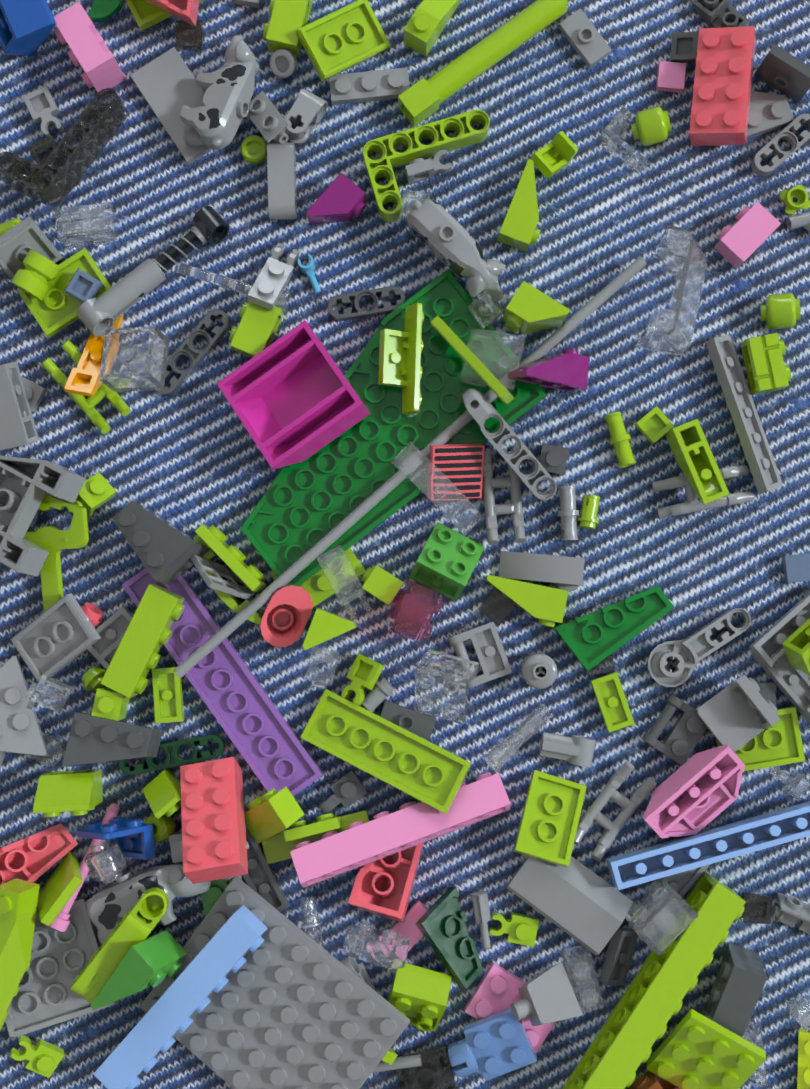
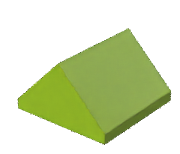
M317 608L302 646L304 650H307L357 628L358 625L355 621Z

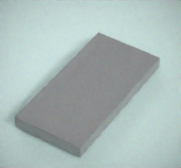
M175 47L130 75L188 165L213 150L206 145L193 146L187 144L183 139L184 128L187 125L179 118L180 111L184 105L190 108L200 107L205 92L200 86L195 84V77Z

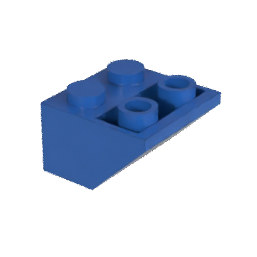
M0 0V44L5 55L33 56L56 25L47 1Z

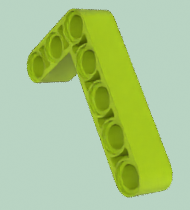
M473 110L368 141L363 148L364 166L380 217L386 222H394L402 214V199L392 168L408 164L418 158L425 159L435 156L440 150L450 152L484 141L488 135L490 125L488 114L482 110ZM473 123H480L484 128L474 130L471 125ZM449 130L456 131L458 135L454 138H450L445 133ZM422 138H430L433 142L429 145H423L420 143V140ZM398 145H404L407 147V150L399 153L394 148ZM373 152L382 155L378 160H372L368 156ZM380 177H385L389 180V183L381 186L376 183V180ZM388 202H393L397 205L393 211L385 210L383 206Z

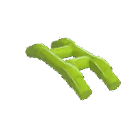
M67 340L61 347L78 365L82 353L70 340ZM48 357L41 365L64 389L68 377ZM105 379L93 397L86 399L83 395L66 392L102 434L108 433L111 429L102 415L94 408L103 398L106 397L122 416H127L131 412L125 401Z

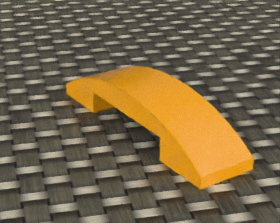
M124 313L116 319L114 327L107 334L96 337L90 333L77 368L73 367L64 388L65 392L93 397L98 391L113 359Z

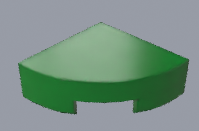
M94 0L89 18L92 22H103L104 19L118 14L123 6L122 0Z

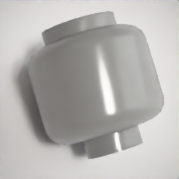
M534 653L527 656L522 662L520 669L525 683L536 689H544L552 685L558 673L554 660L542 653Z

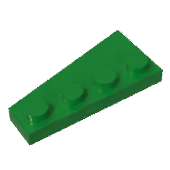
M655 586L625 598L623 601L603 607L596 612L556 626L554 630L585 671L588 672L673 610L674 606L661 589Z

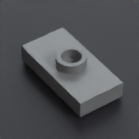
M581 8L559 23L558 28L589 69L611 54L612 49Z

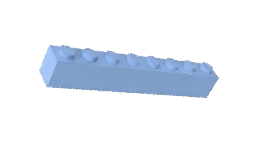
M810 801L702 831L696 835L681 837L607 858L606 862L613 886L618 890L808 837L810 836Z
M245 905L239 908L93 1075L107 1089H134L141 1081L138 1077L142 1071L147 1074L159 1061L155 1056L160 1051L165 1054L176 1042L173 1038L176 1032L179 1031L182 1034L192 1024L194 1020L190 1016L195 1011L200 1014L211 1002L208 996L214 990L218 994L228 983L227 974L231 970L236 973L247 961L243 956L249 950L254 953L265 941L261 936L268 928Z

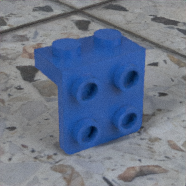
M116 817L109 819V824L102 825V822H90L85 824L84 829L76 830L78 837L98 840L114 838L116 856L140 860L155 858L154 849L156 841L153 835V824L142 823L141 819L126 820V817Z

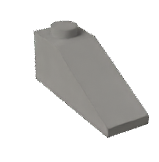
M17 361L0 365V450L28 445L39 440Z

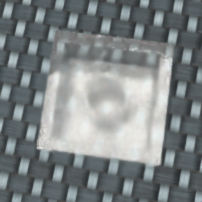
M156 326L106 329L99 380L114 392L164 390L169 339Z
M664 878L650 884L646 890L647 894L640 901L636 900L633 902L625 917L633 930L658 956L699 916Z

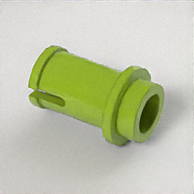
M587 494L583 495L581 516L577 518L580 528L594 530L596 525L599 524L597 520L599 496L590 495L588 497Z

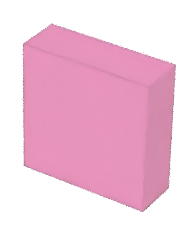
M660 61L657 70L656 91L682 93L685 83L686 63Z

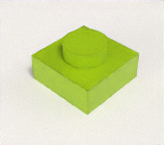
M657 406L635 424L652 445L674 427Z

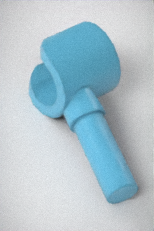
M308 254L310 264L304 266L298 258V265L301 272L307 274L313 290L317 294L321 292V289L315 277L313 257Z

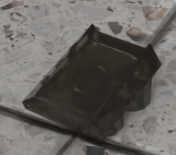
M447 1045L397 1056L403 1057L420 1054L422 1066L396 1069L400 1089H456Z

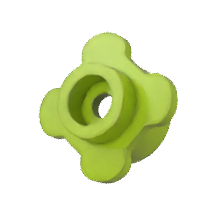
M796 185L789 191L785 189L779 195L785 204V213L788 215H793L801 209L807 210L810 207L808 193L802 185Z

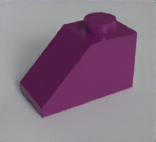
M340 173L306 212L308 222L311 224L349 222L354 216L358 217L366 208V194L345 175Z

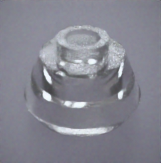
M802 995L788 1001L786 1009L810 1033V997L806 999Z

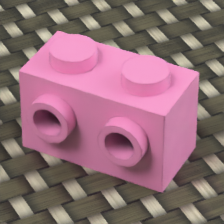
M758 201L751 209L746 205L735 217L738 222L733 227L728 224L716 236L720 241L714 248L736 269L781 224Z

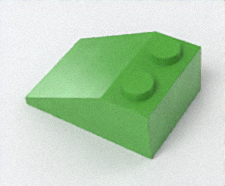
M167 930L133 945L90 1005L93 1010L138 993L149 986L154 988L168 976L170 978L175 977L182 970L183 965L181 963L188 953Z

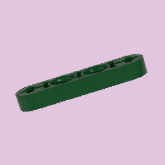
M208 734L163 743L159 745V749L163 750L166 754V761L162 765L155 764L152 758H146V762L135 765V770H133L132 766H127L126 761H119V767L127 775H136L211 760L224 753L225 741L220 735ZM209 739H213L214 743L219 744V748L215 749V754H212L211 750H204L200 752L202 757H198L199 748L196 741H200L199 746L209 744ZM182 744H188L192 747L193 755L190 759L180 757L179 748Z

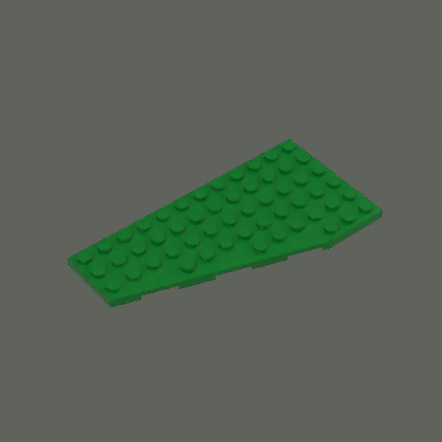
M446 270L388 314L346 373L345 377L371 414L305 461L283 467L241 527V530L277 577L283 574L467 410L462 395L471 388L476 389L483 395L490 390L489 386L431 325V321L437 315L499 381L520 363V360L449 270ZM414 303H422V312L424 313V323L421 330L423 350L420 362L423 371L420 380L422 401L418 412L407 415L402 414V387L378 385L380 330L404 331L405 308ZM516 380L507 388L514 399L510 403L504 404L497 397L491 402V405L506 423L510 425L546 398L547 395L539 385ZM495 417L488 418L484 423V428L489 431L496 429L498 419ZM473 418L445 444L482 443L484 445L489 440L484 436L478 423ZM429 458L286 586L294 585L300 587L428 488Z

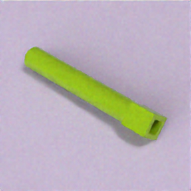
M536 0L429 79L425 80V78H422L398 96L399 109L413 127L417 126L439 110V105L564 15L567 12L568 0Z

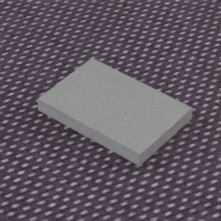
M70 593L66 594L10 640L37 682L41 684L95 644L101 637L73 594Z

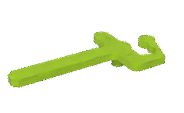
M47 492L38 509L41 511L53 508L64 510L67 507L69 513H73V518L69 530H59L54 526H44L35 532H26L24 536L27 540L49 552L40 570L44 612L64 597L61 551L63 549L83 548L89 542L87 509Z

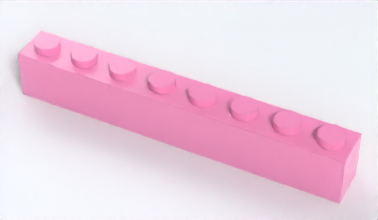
M489 772L478 776L476 782L466 785V782H463L447 814L424 802L415 804L412 801L401 805L399 811L389 814V811L381 812L373 817L374 820L363 823V821L352 823L347 827L348 830L343 832H328L321 836L322 840L311 843L310 840L301 842L290 853L300 884L305 888L510 810L511 803L499 773L492 775Z

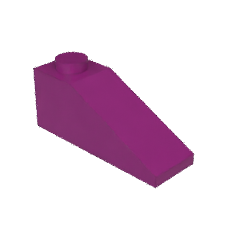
M564 349L562 354L550 355L508 372V378L567 392L587 389L589 357L579 355L578 350Z

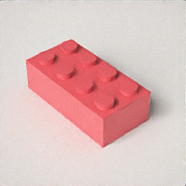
M755 26L699 29L689 129L692 146L746 145L756 46Z
M234 757L180 766L183 873L193 884L248 874L242 769Z

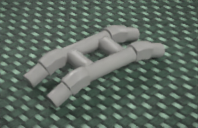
M515 446L507 447V451H511ZM485 448L483 494L488 544L496 545L499 543L496 515L512 514L515 542L523 543L526 541L520 477L508 464L509 477L493 478L491 449ZM510 487L511 503L495 504L494 488Z
M747 465L719 469L723 479L744 476L749 473ZM685 475L653 482L654 492L684 487L687 498L686 503L658 508L660 519L754 500V493L746 491L733 493L703 505L698 500L697 494Z
M626 761L612 775L607 785L578 823L574 841L575 845L580 843L584 834L587 833L593 824V821L607 830L603 833L591 854V857L599 862L634 811L656 786V782L648 777L634 791L630 800L618 792L617 789L634 770L633 764L629 761ZM609 799L623 808L614 821L600 812Z

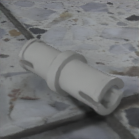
M576 486L558 487L560 497L558 516L561 518V541L578 540L576 515H579V510H576Z

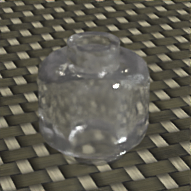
M102 840L90 847L91 852L86 856L85 863L93 880L108 884L124 874L123 870L127 863L117 843L107 844L106 840Z

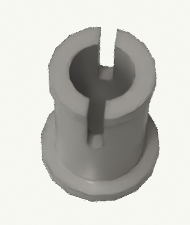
M385 678L377 680V685L364 697L362 702L364 707L372 713L387 696L391 697L393 695L392 691L395 688Z

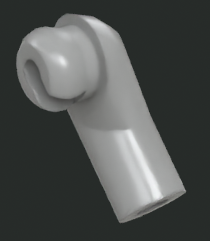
M810 212L787 217L786 224L788 229L793 230L803 227L810 232Z

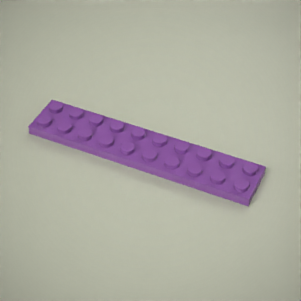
M145 568L122 584L137 608L149 584H158L185 598L182 603L185 606L184 611L177 621H173L170 630L173 631L167 644L164 645L179 666L221 628L183 574L171 585L153 579ZM228 638L222 641L185 674L267 792L272 788L277 792L287 786L291 794L295 796L323 775L319 766Z

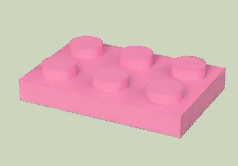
M492 962L464 1010L477 1020L507 1010L512 1003L522 1000L518 988L526 982L495 962ZM529 1017L521 1019V1022L537 1054L555 1022L533 1027Z

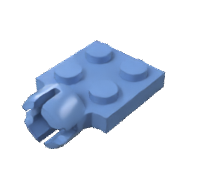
M511 1008L464 1026L466 1037L450 1044L448 1051L451 1065L457 1067V1069H454V1072L458 1077H465L477 1072L481 1073L486 1081L537 1062L536 1053L521 1020L517 1021L514 1018Z

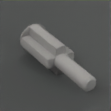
M477 891L471 893L475 923H479L482 947L486 950L491 947L487 921H491L487 891Z

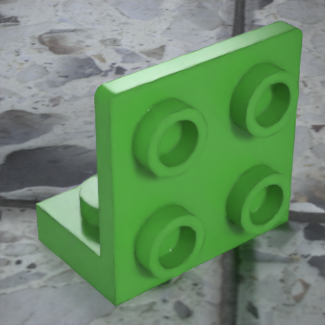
M437 523L409 578L457 602L484 550V546L441 523Z

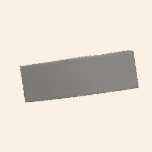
M501 551L498 577L582 586L585 558Z

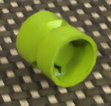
M30 249L23 261L25 268L17 270L11 283L32 297L43 301L50 289L47 283L54 282L62 268L45 256Z

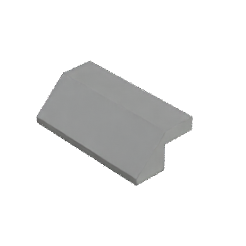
M528 856L506 887L596 956L600 954L620 927L633 904L632 900L572 856L567 868Z

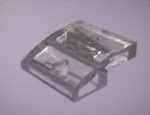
M471 329L467 347L508 391L513 392L516 380L508 378V372L519 368L525 337L498 331ZM464 361L459 382L486 388L488 385Z

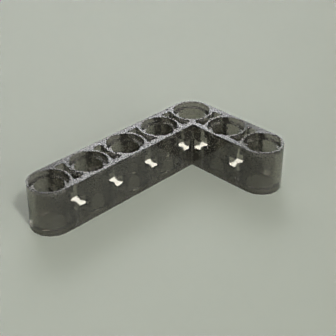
M111 88L99 91L41 166L11 152L0 153L1 179L8 187L47 206L54 207L61 204L126 120L128 111L117 92Z

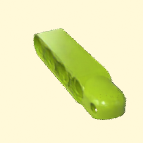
M158 887L150 888L141 895L76 977L70 987L71 991L81 995L90 1004L93 1003L130 948L144 941L164 916L169 905V898L163 889Z

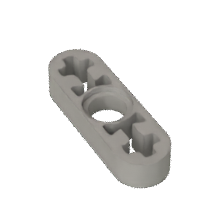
M810 114L799 115L757 152L751 161V168L758 176H768L810 139ZM807 124L809 128L796 137L794 133L801 125ZM778 140H788L791 144V150H780ZM772 153L775 157L772 158L768 165L762 167L760 162Z

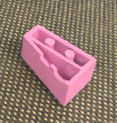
M80 2L54 16L57 28L53 31L62 45L65 43L69 45L71 50L67 54L75 67L82 66L85 72L80 75L89 89L94 87L100 96L126 80L114 55L109 51L105 41L98 33Z

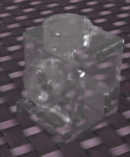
M312 647L305 677L306 680L311 681V686L326 689L327 684L333 685L341 652ZM320 663L327 664L328 670L326 673L319 672L318 665Z

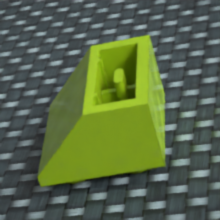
M102 770L55 771L40 775L33 804V813H43V817L60 816V812L70 811L71 816L88 814L89 810H94L96 805L103 802Z
M399 961L392 979L387 1001L411 1020L409 1025L416 1026L421 1031L435 1032L447 1007L452 976Z

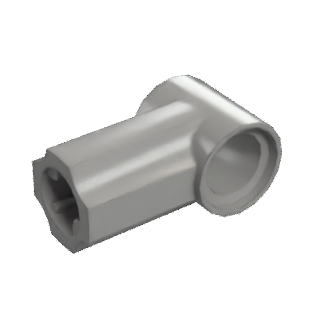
M543 732L540 740L539 755L566 760L567 763L591 767L596 740L577 735L569 737Z

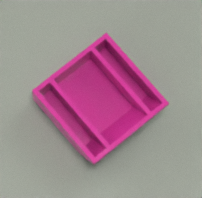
M305 320L217 383L273 470L305 461L371 414Z

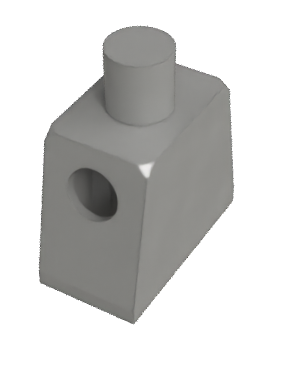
M562 962L547 968L521 985L518 991L522 1000L510 1005L511 1012L517 1021L529 1017L533 1027L583 1015Z

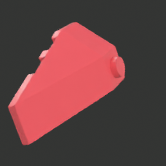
M59 823L0 848V885L16 878L32 883L35 882L78 845L77 841Z
M424 843L364 865L356 875L348 904L375 915L403 923Z

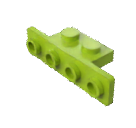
M414 303L405 308L404 331L380 330L378 385L402 387V414L407 415L418 412L422 401L420 393V380L423 372L420 365L421 352L423 350L421 330L424 323L422 303Z
M367 811L333 818L332 813L317 816V822L308 825L306 820L294 822L289 830L279 832L262 841L267 863L271 864L292 858L290 851L295 850V846L301 842L310 840L311 843L322 840L321 836L328 832L337 831V833L348 830L347 827L352 823L363 821V823L369 822Z

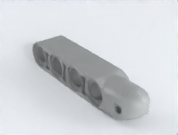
M471 388L462 395L465 408L476 420L484 436L538 499L548 500L556 494L557 484L486 397L476 389ZM473 400H476V401H477L476 405H473V406H472V405H471V402H472ZM490 417H495L498 419L497 428L491 431L484 428L485 421ZM507 438L515 439L516 442L515 447L511 451H504L502 449V442ZM530 459L533 462L532 468L525 472L519 470L521 461ZM548 480L550 485L546 491L540 492L536 490L539 481Z

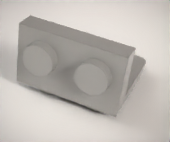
M745 674L697 709V715L721 746L727 744L733 752L737 751L763 730L781 720L777 716L778 710L775 705L762 697L759 693L760 687L751 677L747 678Z

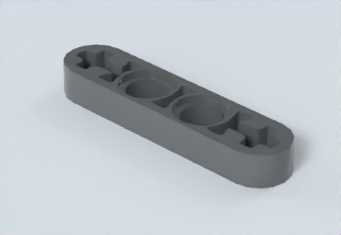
M219 309L209 311L155 374L153 387L159 394L163 396L175 394L228 332L230 320L224 311ZM214 317L216 319L223 317L221 320L223 326L221 328L219 326H215L214 329L211 331L215 336L211 338L210 335L203 330L204 327L210 330L214 325L211 320ZM204 336L207 338V346L204 349L197 350L194 348L193 341L196 337ZM181 356H187L190 359V366L186 370H179L176 367V361ZM172 368L180 375V378L177 379L173 376L169 381L172 385L171 388L164 387L161 390L162 384L160 380L162 378L165 380L169 379L172 373L168 370Z

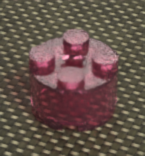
M406 580L404 584L408 587L406 590L401 589L397 596L390 616L395 619L394 625L388 624V631L420 642L422 639L428 640L433 629V625L430 624L433 614L437 615L439 613L443 599L439 598L437 590Z

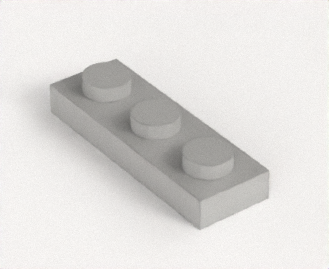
M408 67L337 74L329 78L332 105L398 99L400 94L410 88Z

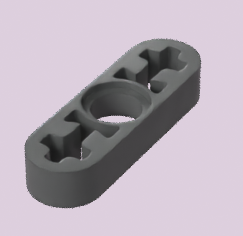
M396 286L340 294L330 299L328 310L330 316L336 321L390 314L405 302V295ZM392 293L395 294L396 298H400L395 306H391L390 302H382L383 308L378 309L379 302L376 295H381V300L389 299V294ZM364 297L372 298L375 303L374 307L369 311H364L359 307V302ZM355 299L356 313H352V307L345 308L344 314H339L337 310H333V308L337 307L338 302H342L343 306H350V300Z

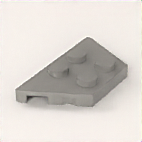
M13 656L0 668V752L48 756L47 747L19 657Z

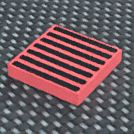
M482 443L430 445L428 498L430 500L482 498L485 445Z

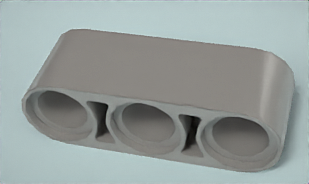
M267 143L269 219H297L295 143Z

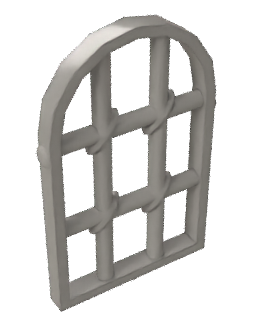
M193 555L190 558L209 588L248 600L254 596L255 592L230 567L197 555ZM206 571L213 573L215 577L208 575ZM221 576L229 578L231 582L223 580ZM237 582L243 583L246 587L240 586Z

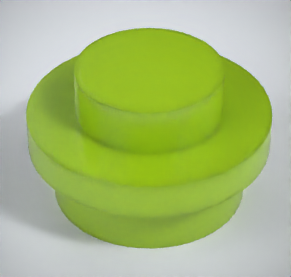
M99 666L90 668L81 678L84 683L83 687L87 691H96L97 688L103 687L104 685L101 684L106 670L101 669Z

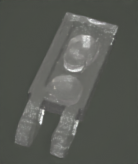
M341 545L316 557L341 606L344 605L351 620L357 617L353 606L349 602L356 598H359L363 610L366 612L372 610L364 595L366 593Z

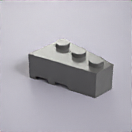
M134 501L127 504L112 518L152 578L171 585L194 564L190 559L193 555L202 557L210 550L149 508Z
M75 712L61 767H76L157 757L163 730L91 716L88 713Z
M727 942L714 986L710 992L707 1009L702 1012L703 1016L740 1037L744 1035L767 980L759 953Z

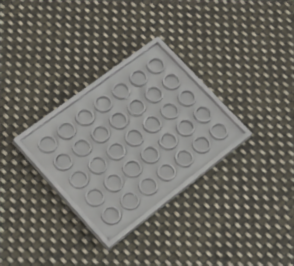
M236 876L183 948L188 955L181 963L183 965L182 970L175 977L170 978L168 976L158 986L154 987L140 1008L147 1013L228 919L245 905L268 928L261 936L265 941L254 953L249 950L243 956L247 960L236 973L231 970L227 974L228 983L218 994L213 990L208 996L211 1002L200 1014L195 1011L190 1016L194 1020L192 1024L182 1034L177 1031L173 1037L233 1089H360L411 1020Z

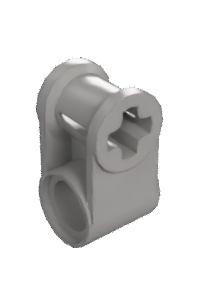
M302 89L285 116V120L289 124L285 127L289 133L288 141L294 142L295 145L305 143L325 114L328 102L308 90Z

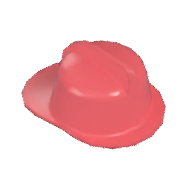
M290 585L282 587L275 592L268 603L260 624L261 634L266 642L272 646L286 647L299 639L313 609L312 598L308 591L302 587Z

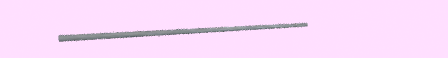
M638 257L511 371L540 360L646 266V261L642 257ZM507 374L499 382L507 389L516 380L508 378ZM491 389L484 394L490 403L498 397ZM466 410L175 668L173 670L175 674L182 678L268 602L276 591L286 586L430 457V445H444L473 419L471 414Z

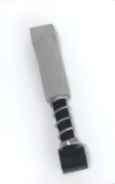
M211 206L201 208L193 217V227L188 229L187 235L179 237L178 242L174 245L169 244V249L165 252H160L157 259H146L98 299L91 298L85 301L77 310L78 318L94 336L100 337L107 334L114 327L118 317L166 280L164 273H169L171 267L175 264L179 266L178 262L184 257L188 258V254L194 249L198 250L197 247L206 243L218 244L223 241L229 233V224Z

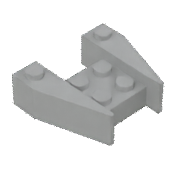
M0 456V562L16 572L37 577L49 552L27 540L24 536L46 492L74 503L86 478L47 460Z

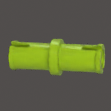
M615 412L606 415L604 419L611 436L609 440L610 446H614L619 468H625L634 465L636 460L629 443L631 436L626 433L621 412Z

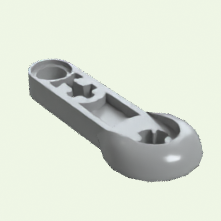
M733 608L684 640L667 641L657 645L651 651L648 658V670L651 677L658 684L665 687H677L684 684L690 678L699 661L749 628L751 624L750 614L742 608ZM736 612L740 613L744 619L743 625L739 628H735L730 622L731 616ZM726 627L731 632V634L728 631L720 633L718 635L719 641L710 640L712 635L711 629L720 630ZM668 657L670 660H676V663L673 665L674 671L672 669H665V666L668 664L666 661Z

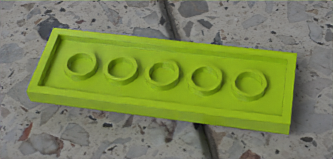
M327 689L322 694L300 737L445 814L448 813L472 764Z

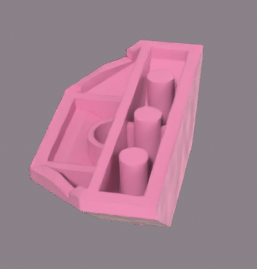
M727 744L696 753L655 789L643 819L661 839L696 835L737 799L745 764Z

